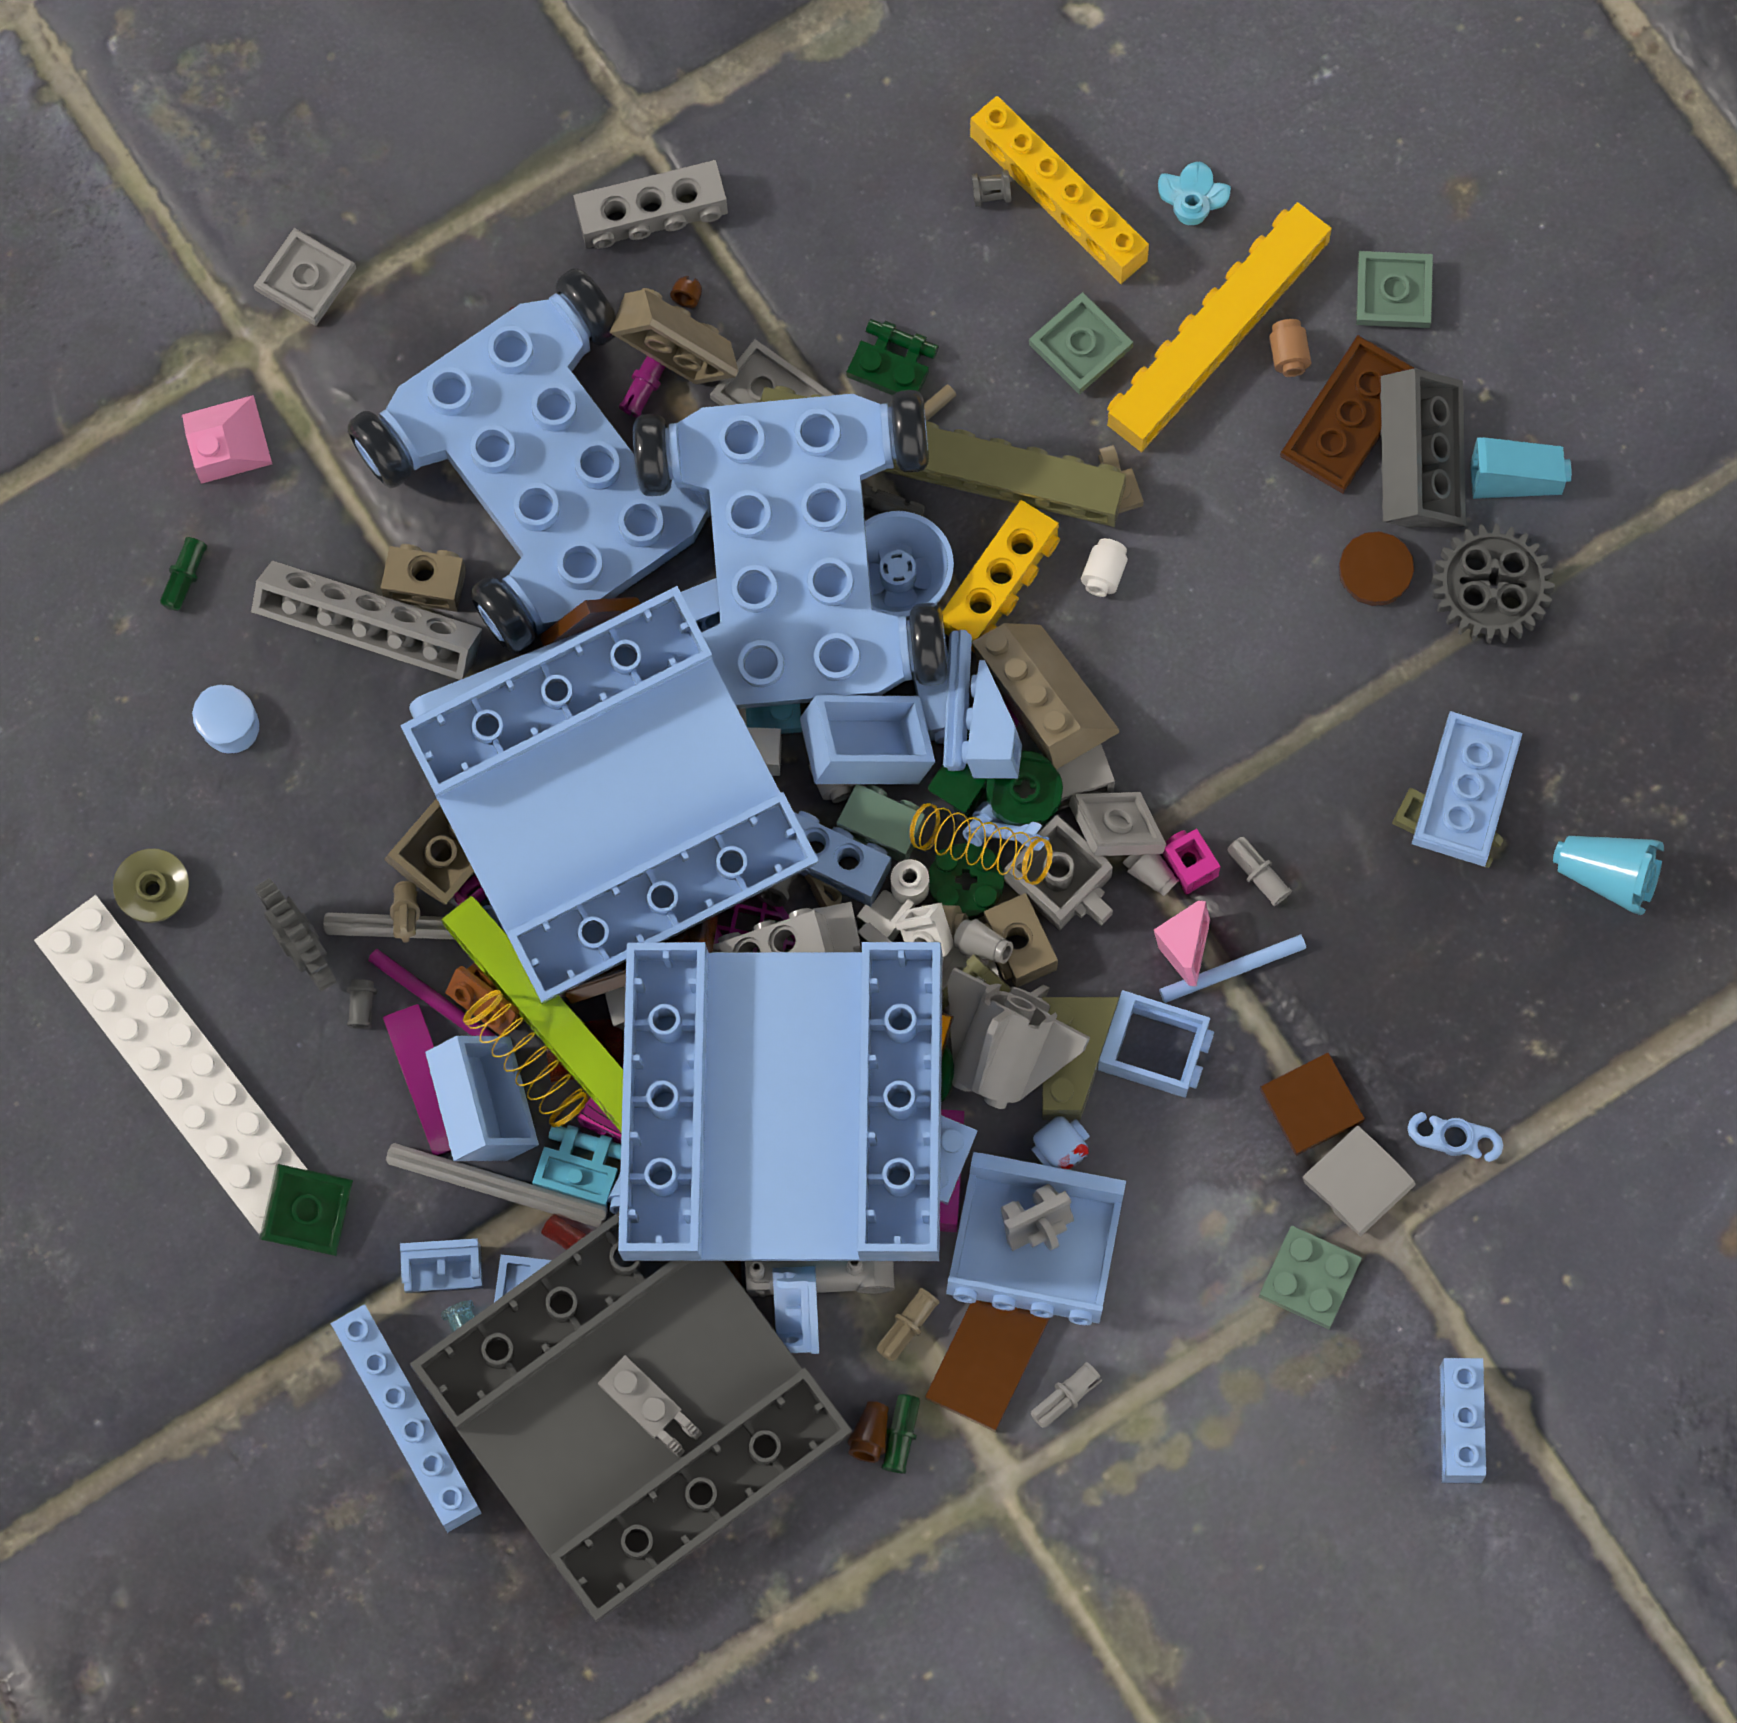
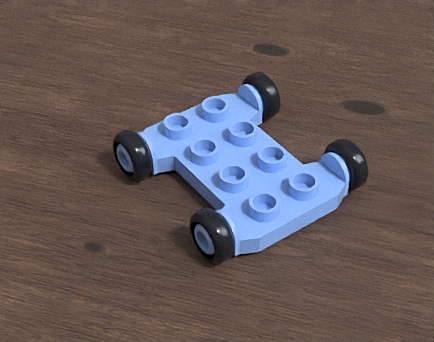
M571 269L564 273L557 281V294L555 293L548 300L519 304L400 385L386 410H383L378 416L370 411H363L353 417L348 424V434L360 456L374 475L389 488H396L410 478L412 468L417 470L421 466L448 459L520 555L521 559L510 574L502 579V582L492 576L485 577L473 586L470 593L476 610L491 633L506 650L513 654H518L530 647L535 640V633L539 635L546 631L583 601L615 598L695 542L707 518L711 516L710 494L688 488H677L674 479L672 480L670 491L664 495L646 496L640 491L634 454L573 375L572 371L590 351L589 341L596 345H605L616 337L610 333L616 319L612 306L592 278L579 269Z
M916 390L897 392L892 397L891 407H888V403L879 404L855 394H842L703 407L680 422L669 424V428L666 426L665 419L658 414L641 415L635 419L633 424V447L640 491L646 496L664 495L670 491L672 480L674 479L677 488H688L710 494L720 624L701 633L712 653V661L737 709L810 703L815 695L881 696L902 682L913 680L912 672H915L916 680L924 686L939 685L946 680L948 670L942 610L939 605L935 603L916 604L910 611V619L907 620L906 616L898 617L872 610L861 480L885 469L894 468L893 459H896L899 469L903 472H919L927 467L929 464L924 400L920 392Z

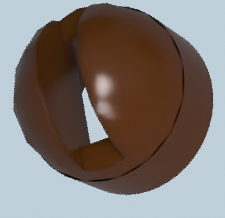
M683 276L675 282L670 297L680 306L694 308L701 298L702 287L698 279L695 278L691 281L689 276Z

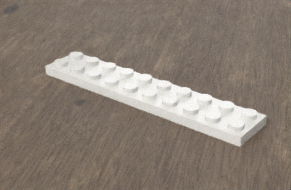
M94 895L34 941L260 1235L276 1164L308 1169L103 903Z

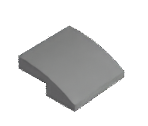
M1358 1125L1302 1177L1304 1183L1332 1207L1334 1214L1360 1237L1416 1185L1408 1173Z

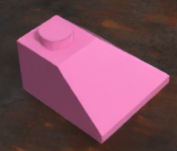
M254 395L182 415L194 468L201 484L272 465Z

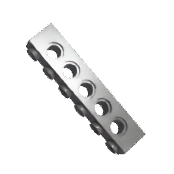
M271 561L256 580L252 613L458 680L464 679L477 659L482 628L275 561Z
M804 908L791 912L789 914L790 919L778 923L775 920L758 923L753 927L754 931L741 935L739 932L723 935L718 938L719 943L713 945L712 953H749L755 947H759L760 952H784L783 943L790 935L795 936L796 942L793 949L789 952H835L826 917L815 910L812 911L810 908ZM626 986L605 993L613 1026L623 1031L625 1028Z

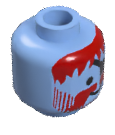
M1057 1116L1035 1133L1033 1137L1035 1146L1031 1150L1043 1165L1071 1170L1088 1156L1089 1148L1084 1141L1090 1136L1077 1119L1069 1123L1066 1118Z

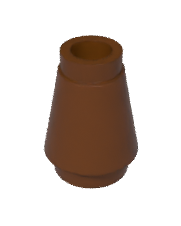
M875 1401L867 1402L847 1442L850 1446L849 1454L853 1458L864 1462L876 1463L879 1461L880 1455L885 1454L888 1406Z

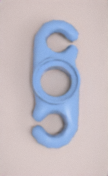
M1423 1112L1415 1114L1409 1121V1136L1417 1145L1441 1151L1450 1156L1468 1154L1478 1159L1482 1156L1478 1148L1479 1140L1490 1138L1494 1146L1490 1152L1484 1155L1485 1160L1488 1162L1494 1161L1502 1154L1503 1141L1494 1129L1470 1123L1460 1118L1442 1120L1438 1116L1433 1115L1429 1118L1433 1126L1432 1134L1421 1136L1417 1128L1421 1122L1427 1119L1426 1114ZM1451 1127L1462 1129L1467 1138L1465 1144L1460 1147L1450 1146L1444 1137L1446 1130Z

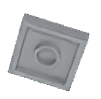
M294 228L254 284V289L314 326H317L356 270V265L349 259Z
M1141 792L1072 794L1069 806L1094 856L1163 854L1166 842Z

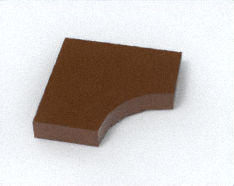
M635 597L585 600L541 634L540 639L543 647L602 624L640 605V601Z

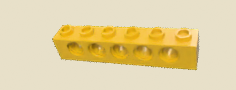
M996 96L970 118V137L1004 170H1008L1009 175L1120 284L1147 262L1149 244L1001 98Z

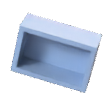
M815 695L800 717L814 784H919L935 763L920 696Z
M455 1036L425 1053L453 1161H508L538 1146L539 1143L524 1087L518 1086L515 1083L519 1070L506 1072L504 1070V1062L508 1055L493 1057L492 1048L496 1041L482 1043L480 1042V1036ZM481 1036V1040L488 1042L499 1036ZM500 1038L494 1047L493 1054L501 1056L510 1052L513 1049L511 1038ZM514 1052L511 1053L506 1061L505 1068L507 1070L518 1068ZM519 1073L517 1077V1083L523 1084L521 1075Z

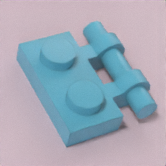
M568 1125L567 1128L562 1126L554 1128L551 1126L549 1139L562 1143L559 1151L547 1147L543 1148L532 1184L607 1208L608 1197L614 1187L618 1169L605 1165L608 1156L621 1160V1144L613 1142L612 1137L602 1134L598 1138L582 1133L580 1128ZM575 1146L595 1152L592 1161L572 1155Z

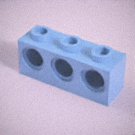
M1444 1358L1440 1365L1442 1483H1482L1486 1477L1483 1358Z

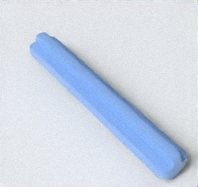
M966 630L952 631L949 635L943 765L948 771L953 772L963 770L966 766L962 760L963 741H967L966 714L969 708L972 636Z

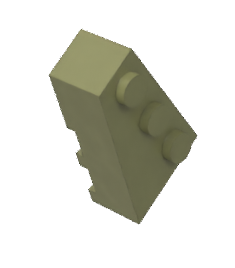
M1042 997V1000L1050 1005L1048 1011L1050 1015L1056 1012V1020L1090 1037L1084 1052L1042 1083V1120H1053L1057 1116H1062L1067 1120H1081L1119 997Z

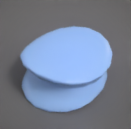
M231 685L211 686L203 691L195 701L192 711L194 725L211 747L222 753L230 754L246 750L254 743L259 732V719L250 698L243 691Z

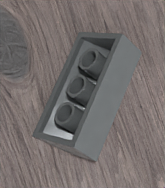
M1417 368L1381 376L1383 522L1403 527L1466 526L1463 381Z

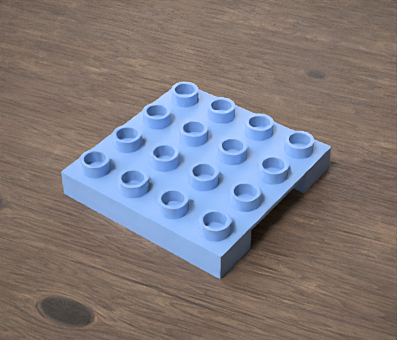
M678 586L400 725L542 1004L624 963L627 956V943H663L816 865L818 862L784 792L780 793L714 665L712 653Z
M705 942L627 943L618 1251L623 1261H939L943 965L941 942H862V952L709 953Z

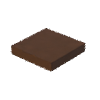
M1329 1053L1260 1086L1263 1097L1296 1156L1363 1123L1365 1120Z

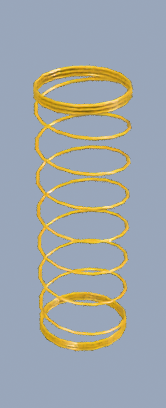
M931 803L923 804L916 811L910 825V841L915 848L926 851L935 843L937 855H944L950 849L951 857L955 861L961 859L966 852V860L969 865L976 864L981 858L983 869L989 870L997 862V870L1000 875L1007 874L1013 866L1014 878L1016 880L1024 878L1025 882L1031 885H1036L1045 878L1052 863L1053 852L1049 840L1037 836L1029 838L1024 832L1014 833L1008 827L998 828L996 824L992 822L982 823L976 817L967 819L960 812L952 814L949 809L944 807L937 808L936 805ZM933 806L935 811L927 817L921 828L919 836L920 847H918L914 838L917 819L926 807ZM944 809L951 814L949 817L952 816L953 836L948 849L940 854L936 849V841L942 825L949 818L947 817L940 825L939 810ZM935 812L936 822L933 833L928 842L921 846V834L924 825ZM960 814L966 820L955 831L953 815ZM976 819L980 821L984 829V845L978 860L971 864L967 859L969 843L981 826L970 837V824L968 820ZM967 821L969 826L968 843L964 853L956 859L952 856L953 840L959 828ZM992 824L997 830L991 834L986 842L984 825ZM1000 829L1010 830L1016 842L1014 860L1009 870L1004 874L999 871V858L1004 845L1012 836L1006 840L1001 848L1002 838ZM998 831L1000 836L999 853L995 863L987 869L983 865L984 851L990 838ZM1021 833L1027 836L1030 840V845L1025 852L1022 862L1023 877L1016 878L1014 874L1016 858L1022 847L1029 841L1027 840L1017 852L1015 835ZM1043 841L1047 850V862L1040 877L1036 881L1030 882L1027 878V873L1032 862L1033 848ZM1031 853L1030 864L1027 869V862Z
M500 990L486 994L466 1012L463 1018L464 1023L470 1029L484 1026L480 1034V1042L490 1043L496 1041L492 1048L493 1057L508 1055L504 1062V1070L506 1072L519 1070L515 1079V1083L518 1086L531 1084L527 1092L528 1099L538 1100L543 1098L539 1106V1112L541 1114L553 1113L549 1119V1124L552 1127H559L567 1123L584 1108L589 1096L582 1092L583 1089H578L567 1097L556 1110L543 1113L541 1105L546 1096L563 1086L570 1079L571 1075L568 1074L560 1079L546 1095L531 1099L529 1091L535 1081L551 1072L558 1065L559 1061L556 1060L548 1065L533 1081L526 1084H518L517 1077L523 1067L540 1057L546 1051L547 1046L536 1051L521 1067L507 1070L505 1064L511 1053L529 1042L534 1037L535 1032L525 1036L507 1054L495 1056L493 1050L499 1039L514 1030L523 1021V1018L513 1022L498 1038L483 1042L481 1035L487 1025L499 1018L511 1007L510 1003L505 1005L487 1023L481 1026H469L486 1017L497 1007L503 998V993ZM498 995L489 1007L471 1019L474 1012L483 1003ZM507 1007L505 1011H503L500 1015L495 1017L500 1011ZM521 1020L516 1026H514L511 1030L506 1032L511 1026H513L516 1022ZM532 1035L526 1042L517 1047L522 1041ZM544 1049L537 1057L528 1062L534 1055ZM556 1063L548 1072L540 1076L546 1069ZM568 1077L559 1087L551 1091L559 1082ZM584 1097L582 1102L569 1115L553 1123L567 1106Z

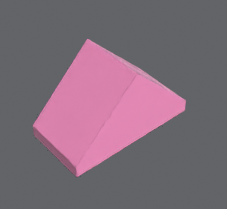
M1206 901L1195 902L1154 929L1158 948L1189 986L1197 985L1209 929L1210 917Z

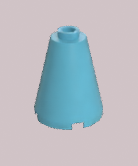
M1568 836L1565 842H1558L1553 856V863L1558 864L1559 873L1630 912L1642 915L1646 910L1640 905L1643 900L1651 901L1661 871L1662 861L1655 859L1656 850L1664 851L1663 842L1652 839Z

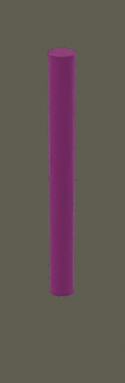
M375 949L368 959L370 963L469 1035L480 1036L484 1026L470 1029L463 1021L466 1014L464 1011L379 949ZM476 1022V1023H474V1024H472V1025H469V1026H471V1027H478V1026H481L482 1024H480L479 1022ZM485 1028L481 1036L497 1035Z

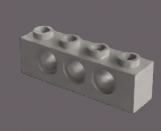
M716 160L573 195L586 249L591 247L596 249L607 248L616 241L628 238L640 240L648 237L652 232L664 229L666 231H676L682 229L688 223L700 220L702 222H713L722 215L728 214L727 200ZM683 195H693L696 197L690 203L679 201V198ZM650 203L661 206L654 212H647L643 209ZM614 212H621L625 215L618 221L608 219V216Z

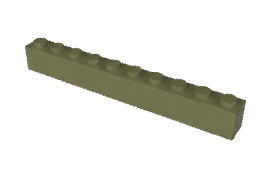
M776 386L774 389L764 387L760 402L810 397L797 395L794 390L784 386ZM811 395L810 397H821V395ZM926 421L929 464L927 467L919 472H903L899 469L896 459H893L894 468L883 470L884 472L1016 504L1023 500L1037 509L1115 527L1126 487V474L1121 473L1117 467L1112 465L1100 464L1096 467L1084 464L1083 460L1074 456L1065 455L1059 458L1048 455L1045 450L1037 447H1027L1026 449L1013 447L1010 442L1000 438H991L988 441L976 438L973 433L962 429H956L954 432L943 430L937 424Z

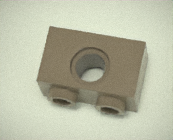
M402 544L400 548L389 546L381 583L383 597L406 604L458 612L466 574L464 560L458 554L447 550L429 553L423 552L420 547L410 544ZM422 570H430L434 573L427 581L415 579L416 575Z
M1026 893L984 911V923L987 927L1006 940L1014 935H1020L1028 942L1022 949H1013L1006 963L997 962L1005 980L1011 978L1014 986L1018 988L1057 970L1058 959Z

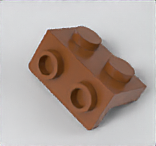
M473 963L467 969L460 966L455 970L445 993L466 1010H469L479 999L498 989L480 968ZM498 995L483 1003L473 1015L477 1016L493 1003ZM503 996L497 1007L481 1019V1021L487 1023L495 1013L510 1002ZM510 1003L511 1007L503 1015L487 1025L499 1035L517 1019L522 1018L519 1015V1009L512 1003ZM505 1007L502 1011H500L495 1017H497V1016L500 1015L503 1011H505V1009H506L507 1007ZM519 1020L518 1022H516V1023H515L513 1026H511L506 1032H508L509 1030H511V1029H512L514 1026H516L521 1020Z

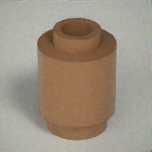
M1285 319L1274 323L1269 338L1275 370L1283 373L1286 377L1302 375L1305 369L1311 365L1306 329L1301 327V322L1297 319Z

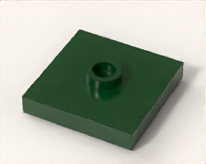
M276 1164L259 1239L336 1256L353 1180Z

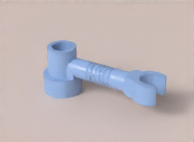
M988 801L982 802L972 815L980 819L982 823L992 822L998 828L1008 827L1014 833L1024 832L1029 838L1037 836L1046 840L1050 839L1037 834L1042 825L1036 822L1023 826L1004 824L1002 820L997 819L993 815ZM976 819L970 822V837L982 825ZM992 824L984 825L986 839L997 830ZM969 826L963 831V836L967 841L969 838ZM983 826L976 831L970 843L978 847L984 842ZM1000 829L1002 839H1008L1013 835L1008 829ZM999 832L994 833L992 837L1000 838ZM1024 834L1015 835L1016 840L1022 845L1029 840ZM1012 836L1009 840L1015 841L1014 836ZM1030 840L1024 846L1029 847ZM1043 841L1035 845L1033 850H1041L1045 845Z

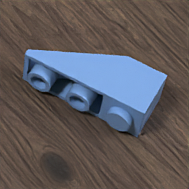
M979 660L977 675H972L971 695L974 698L973 708L967 709L966 724L970 733L969 740L963 741L962 760L964 764H968L973 778L1018 779L1022 743L985 660Z

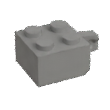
M1056 815L1038 833L1042 837L1050 838L1049 842L1053 852L1052 863L1045 878L1036 885L1026 883L1024 878L1016 880L1013 875L1012 866L1010 871L1004 875V881L1019 895L1026 893L1031 905L1059 931L1075 915L1082 918L1085 914H1088L1102 926L1113 915V910L1101 899L1105 893L1101 888L1111 879L1113 867L1103 856H1094L1087 841ZM1045 845L1039 851L1033 850L1031 866L1027 873V878L1030 882L1036 881L1045 868L1047 862ZM1028 846L1016 858L1014 866L1016 878L1023 877L1022 862ZM1031 853L1027 862V869L1030 864ZM1013 860L1005 867L1004 873L1009 870Z

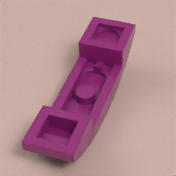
M416 1004L383 1017L431 1151L433 1155L441 1156L451 1152L425 1053L434 1048V1044L420 1006Z

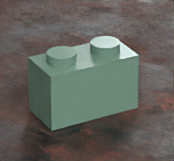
M856 784L837 821V827L851 833L854 837L853 840L859 843L879 845L888 852L887 856L901 862L908 860L914 849L910 841V825L913 816L920 807L907 800H901L900 803L888 798L887 793L877 786L867 784L864 787ZM923 813L920 814L915 825V843L919 839L921 828L925 822V814Z

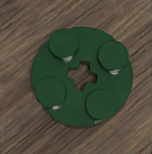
M1021 751L1018 779L988 778L987 800L993 815L1008 825L1023 826L1031 822L1044 825L1050 821L1061 804L1063 794L1062 778L1056 768L1051 765V761L1045 756L1032 751ZM1022 781L1030 782V788L1036 790L1034 794L1028 795L1027 798H1021L1018 792H1014V787H1020Z
M967 843L952 845L953 858L961 857ZM969 843L967 851L969 863L973 864L978 860L983 850L982 846L978 847ZM948 848L941 850L939 853H944ZM985 848L983 865L988 869L995 863L996 855L992 850ZM949 849L944 855H937L930 867L929 893L934 903L960 906L962 913H966L968 920L984 916V911L993 908L1002 897L1004 875L999 874L997 862L993 868L985 870L981 864V858L976 864L971 866L967 863L966 852L961 859L955 861L952 859ZM999 863V871L1003 873L1002 866ZM962 873H970L971 877L977 879V883L971 884L970 890H963L962 884L955 883L956 878L962 877Z

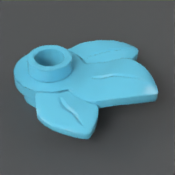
M1203 162L1188 164L1182 170L1181 176L1162 173L1158 180V190L1161 199L1173 205L1175 215L1180 222L1186 225L1200 224L1208 216L1210 210L1223 207L1230 197V186L1224 183H1213L1212 171Z

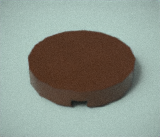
M1380 531L1367 532L1352 539L1344 548L1338 567L1340 582L1344 589L1346 588L1358 602L1371 606L1388 605L1396 601V598L1404 594L1409 588L1414 572L1413 557L1407 546L1394 535Z

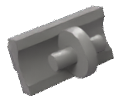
M1047 1184L1032 1194L1033 1202L1036 1206L1026 1211L1019 1201H1012L1002 1206L1001 1214L1005 1226L1006 1239L1012 1251L1028 1243L1034 1247L1044 1242L1050 1251L1059 1247L1056 1235L1066 1231V1225L1074 1221L1070 1209L1071 1199L1066 1191L1059 1194L1050 1184Z

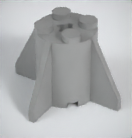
M955 967L947 982L949 1015L954 1016L951 1027L954 1063L952 1085L963 1091H973L984 1096V1101L990 1106L1005 1109L1007 1103L1020 1101L1085 1051L1090 1037L1056 1020V1012L1052 1015L1048 1013L1050 1005L1042 1000V997H1046L1050 989L1046 985H1041L1031 993L1012 986L1010 993L999 991L1002 984L989 985Z

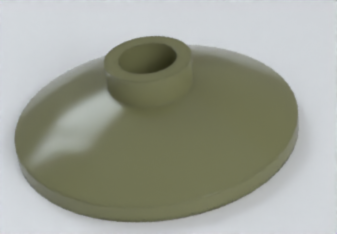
M144 849L131 854L120 864L113 880V893L120 909L130 918L145 923L160 922L176 914L185 903L189 893V877L184 865L173 854L161 849ZM151 884L160 886L159 892L155 895L147 894V888Z

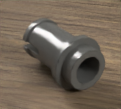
M351 980V986L347 987V993L350 994L349 1021L347 1026L356 1029L372 1028L373 995H377V989L374 988V982L371 980Z

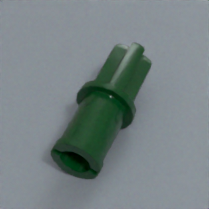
M192 537L185 538L175 565H171L169 568L171 575L160 599L162 606L174 611L181 609L191 583L196 582L198 579L196 571L208 547L204 542Z
M900 1394L897 1398L891 1429H887L889 1439L884 1462L881 1466L883 1470L906 1474L911 1442L917 1438V1435L913 1433L920 1406V1398L916 1396Z

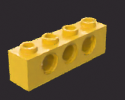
M1020 500L942 611L944 633L949 636L952 631L966 630L971 634L972 641L998 627L995 624L1002 614L1008 616L1015 608L1019 600L1016 594L1023 584L1028 587L1034 581L1040 569L1037 566L1044 555L1050 557L1060 541V538L1057 537L1058 522L1023 500ZM1025 543L1032 550L1027 554H1018L1012 548L1016 544ZM1002 572L1008 574L1011 580L1005 584H998L992 580V576ZM977 602H984L990 606V610L979 614L974 612L971 606ZM971 644V651L974 652L973 645Z

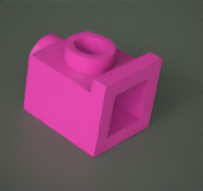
M1197 828L1188 834L1185 830L1180 831L1166 841L1167 846L1164 849L1163 857L1179 879L1182 890L1186 895L1219 876L1220 865ZM1192 857L1196 863L1186 867L1182 859Z

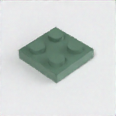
M1359 251L1356 325L1430 328L1433 254Z
M1082 292L1029 338V345L1080 395L1133 348V341Z
M1291 1225L1261 1289L1259 1298L1330 1330L1362 1257Z

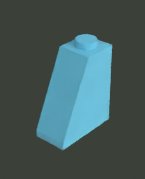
M1485 437L1477 438L1470 462L1473 499L1562 495L1566 482H1571L1570 459H1564V451L1561 446Z

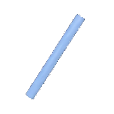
M1300 934L1199 973L1196 986H1189L1185 980H1181L1159 989L1163 1002L1167 1003L1306 949L1305 941Z

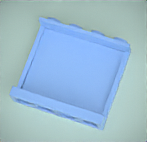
M973 1152L946 1294L953 1295L954 1299L964 1303H975L976 1300L990 1302L993 1307L1000 1310L1010 1311L1016 1307L1030 1310V1313L1037 1317L1051 1318L1053 1315L1067 1317L1070 1322L1078 1325H1091L1092 1322L1099 1324L1126 1181ZM1047 1184H1050L1059 1194L1066 1191L1071 1199L1070 1209L1074 1221L1066 1225V1231L1056 1235L1059 1247L1050 1251L1044 1242L1034 1247L1028 1243L1012 1251L1006 1239L1005 1226L1001 1214L1002 1206L1012 1201H1019L1026 1211L1036 1206L1033 1202L1032 1194Z

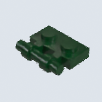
M870 319L865 332L878 337L875 345L860 341L846 371L847 378L892 396L897 392L906 390L920 392L929 373V367L917 362L921 355L934 359L939 346L926 341L927 337L915 333L913 336L896 329V324L885 321L881 323ZM890 343L908 349L906 357L887 351Z

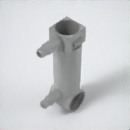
M745 1261L748 1296L765 1297L774 1295L773 1268L806 1266L816 1267L817 1293L857 1291L864 1294H879L895 1290L894 1261Z

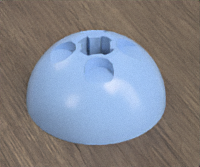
M906 511L884 512L866 520L865 530L872 610L898 617L906 616L907 619H910V611L916 604H937L950 585L954 567L952 549L944 533L927 518Z

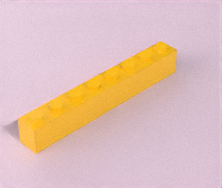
M1299 202L1290 211L1284 209L1279 213L1272 224L1273 230L1266 237L1260 235L1249 249L1250 255L1243 263L1237 261L1230 268L1225 276L1227 281L1221 288L1217 289L1214 287L1209 291L1202 301L1204 307L1196 315L1191 313L1184 319L1179 326L1178 331L1180 333L1172 342L1166 340L1155 353L1154 357L1156 360L1149 368L1145 366L1140 368L1131 380L1133 386L1125 395L1121 392L1118 393L1108 405L1107 426L1141 453L1329 243L1332 228Z

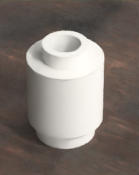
M1104 538L1099 540L1098 545L1092 547L1081 577V582L1092 595L1105 597L1107 594H1114L1116 592L1128 560L1126 556L1127 548L1120 542Z
M912 859L903 860L893 868L891 873V891L899 903L904 904L907 899H910L917 905L927 897L929 892V874L921 862ZM907 879L916 880L913 883L905 882Z

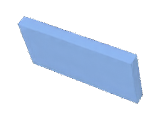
M1450 711L1411 844L1485 867L1523 733Z

